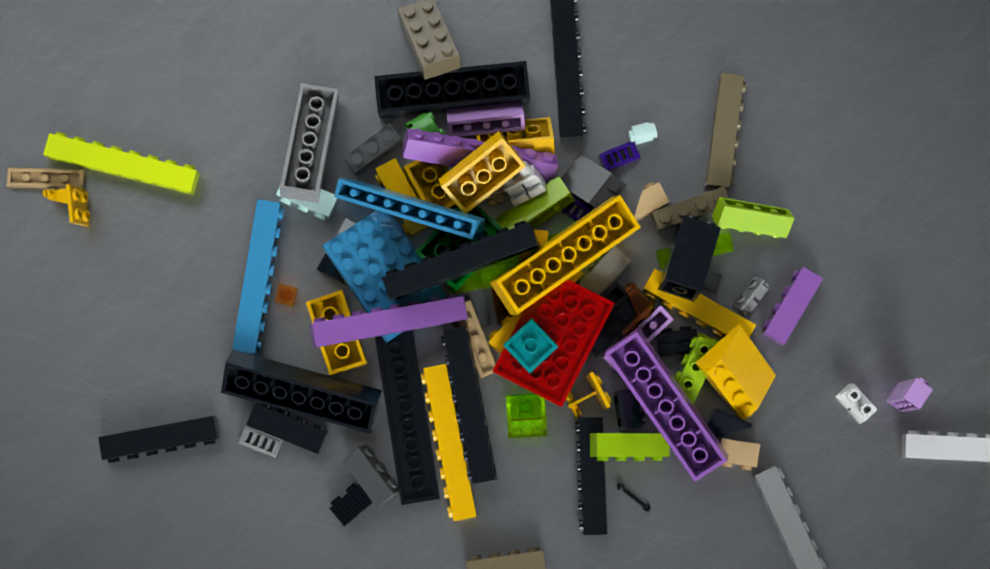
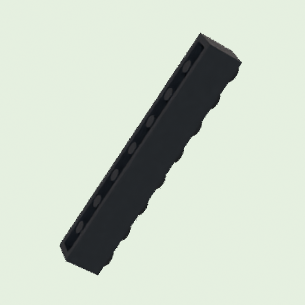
M550 0L560 141L583 140V134H587L586 123H582V116H585V104H581V97H584V88L580 86L579 81L580 78H583L582 67H578V60H581V49H577V42L580 41V32L576 30L575 23H579L578 12L574 11V5H577V0Z
M463 326L444 330V336H441L443 347L447 349L445 362L447 366H450L451 374H448L450 385L454 386L455 393H452L454 404H457L458 407L456 419L458 423H461L462 431H459L461 442L465 443L466 450H463L465 462L468 461L469 469H467L468 480L472 481V484L498 480L469 329Z

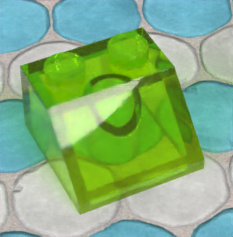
M536 394L506 395L508 439L547 437L545 399Z

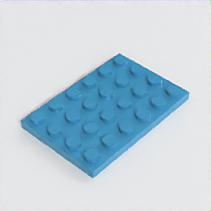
M376 210L322 245V248L366 313H371V309L378 307L388 310L391 305L401 304L402 307L409 306V302L420 300V304L427 303V299L439 297V300L446 299L447 295L441 286L436 285L396 301L389 300L381 278L386 276L385 272L393 269L403 270L404 265L411 262L418 264L423 262L415 253L416 249L391 214ZM402 332L383 335L382 337L387 343Z

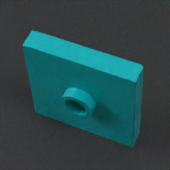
M532 318L503 344L529 374L558 348L557 344Z

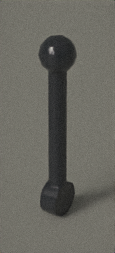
M622 483L617 485L619 491H623L643 507L644 511L651 509L649 504L643 503L624 488Z

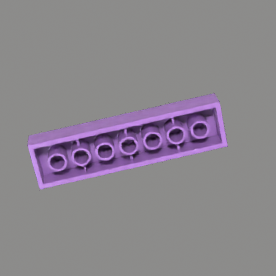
M640 328L606 350L605 355L695 482L728 461L729 455Z

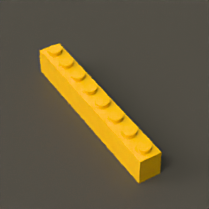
M441 364L423 368L424 373H421L422 384H426L428 392H424L426 403L431 405V411H428L430 423L434 422L435 430H432L434 442L438 441L439 449H436L438 461L442 460L443 468H439L442 480H446L447 487H443L445 499L449 498L450 506H447L449 518L453 517V521L477 517L471 485L467 476V465L463 456V445L460 439V430L456 419L447 365Z

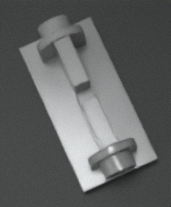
M755 277L748 282L747 288L736 298L732 307L739 309L740 313L744 316L750 314L757 305L753 298L755 297L760 301L768 291L769 285L764 282V279Z

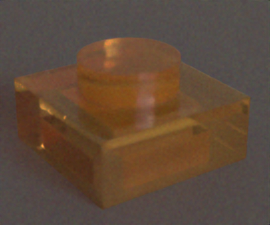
M279 284L275 303L294 307L298 288Z

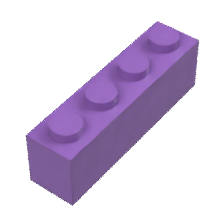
M805 267L795 270L791 277L793 280L790 287L786 286L781 294L783 296L782 301L775 304L771 311L774 313L771 319L767 318L762 326L764 329L762 334L781 346L788 340L823 280L822 277Z

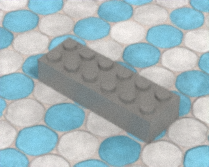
M304 83L300 84L280 184V197L319 203L339 99V89Z

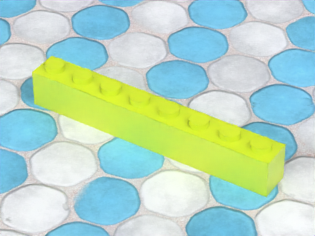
M56 132V134L49 133L43 153L48 159L191 195L195 193L200 175L195 170V166L184 164V167L179 166L177 162L166 159V162L159 161L158 157L152 155L143 157L140 156L141 153L129 150V153L123 152L122 148L117 146H111V148L103 147L104 144L93 141L92 144L85 142L86 139L74 136V139L67 138V134Z

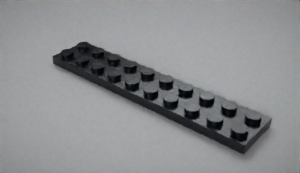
M413 330L402 332L387 343L382 336H377L375 341L398 486L401 490L399 492L401 505L440 499Z

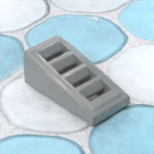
M245 426L239 444L276 458L283 440ZM251 431L253 432V435L250 440V443H248L246 441ZM257 435H261L257 446H255L254 443ZM266 437L268 438V441L266 443L265 448L263 449L261 447ZM272 440L276 441L272 452L268 451Z

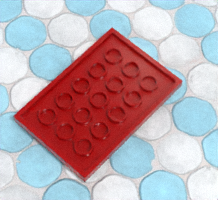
M567 279L523 310L509 337L510 339L532 318L557 344L558 348L529 374L504 347L492 372L562 408L615 303Z

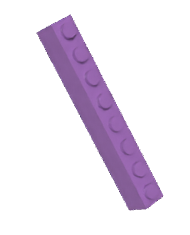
M407 128L402 152L405 159L454 167L484 142L477 139L460 138L456 135L449 136L438 132L432 133L420 129ZM512 146L523 161H526L530 166H535L545 179V183L554 179L558 167L556 154Z
M457 294L447 295L444 300H439V297L427 299L428 302L420 304V300L409 302V306L402 307L401 304L391 305L388 310L378 307L371 309V313L365 314L363 310L352 312V316L349 317L339 314L334 315L332 320H326L325 317L313 319L314 323L309 325L313 348L467 320L464 296L458 297Z

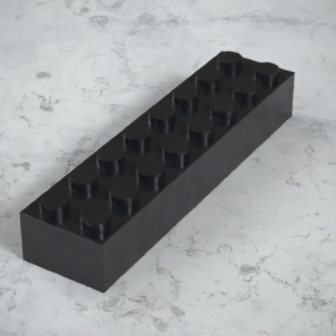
M526 61L461 67L424 80L421 71L374 76L379 118L415 115L424 112H445L447 109L514 102L530 103Z
M521 221L514 224L515 228L513 229L502 228L497 230L494 236L487 234L477 238L478 242L472 243L468 241L460 244L459 249L449 248L441 251L440 256L430 255L422 258L423 262L419 264L415 262L404 265L403 270L393 269L385 272L386 276L381 278L389 300L396 301L541 247L533 225L530 222Z
M233 349L225 363L221 393L366 433H371L382 392L380 389Z

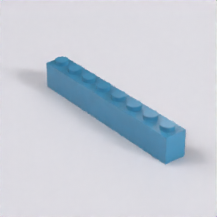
M351 178L338 179L334 196L338 199L472 240L482 236L486 219Z
M257 199L232 348L233 350L252 355H258V351L261 352L263 340H260L261 332L264 333L266 321H263L264 313L267 314L269 309V302L266 301L267 295H270L272 291L270 277L274 276L275 265L273 264V259L278 254L276 240L281 236L279 222L280 219L283 220L285 211L279 202Z

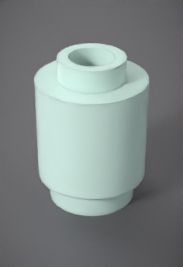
M649 122L631 126V131H628L630 142H634L637 145L652 141L653 138L657 137V131L654 123L649 124Z

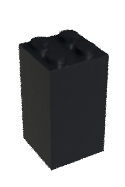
M684 215L676 227L657 290L694 302L703 290L721 228L717 227L715 223L703 222L695 216Z

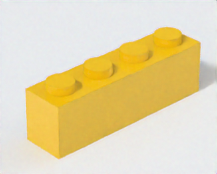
M396 158L375 168L377 174L374 176L379 185L383 184L385 189L417 198ZM402 218L404 224L401 226L405 234L408 235L410 233L412 238L431 228L430 226Z

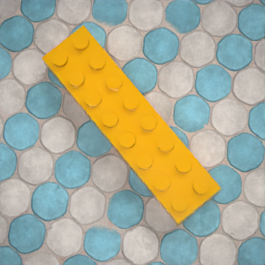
M621 195L613 196L490 281V284L510 315H518L641 227Z

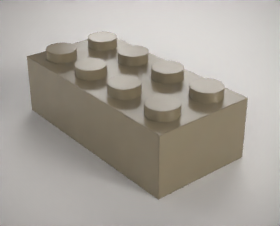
M422 0L397 8L399 23L424 80L461 68L459 53L435 0Z

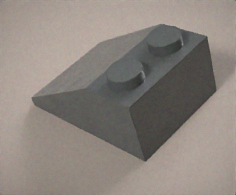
M582 154L576 158L561 178L570 193L592 210L611 197L621 195L627 186L614 174Z

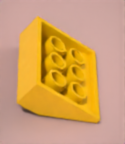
M739 324L695 363L731 412L743 420H746L759 408L776 376Z

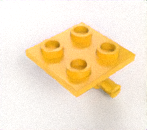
M66 184L64 189L43 190L42 194L47 199L68 204L70 223L84 227L89 226L91 216L87 208L89 198L86 189Z
M591 372L585 376L593 393L575 401L570 390L569 396L566 398L567 406L571 408L575 418L583 415L577 404L594 395L602 411L611 407L609 404L611 399L607 392H603L601 388L602 381L598 374L594 375Z

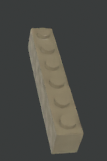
M721 73L719 76L705 181L706 188L718 189L725 186V189L728 190L734 183V174H731L732 167L736 166L737 156H734L735 148L738 149L739 137H736L737 130H740L742 119H739V112H742L744 107V100H741V96L746 91V82H744L743 75Z

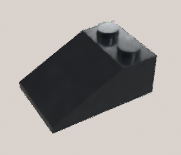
M631 390L615 391L613 398L618 430L625 431L643 428V424L646 423L645 414L640 411V403Z

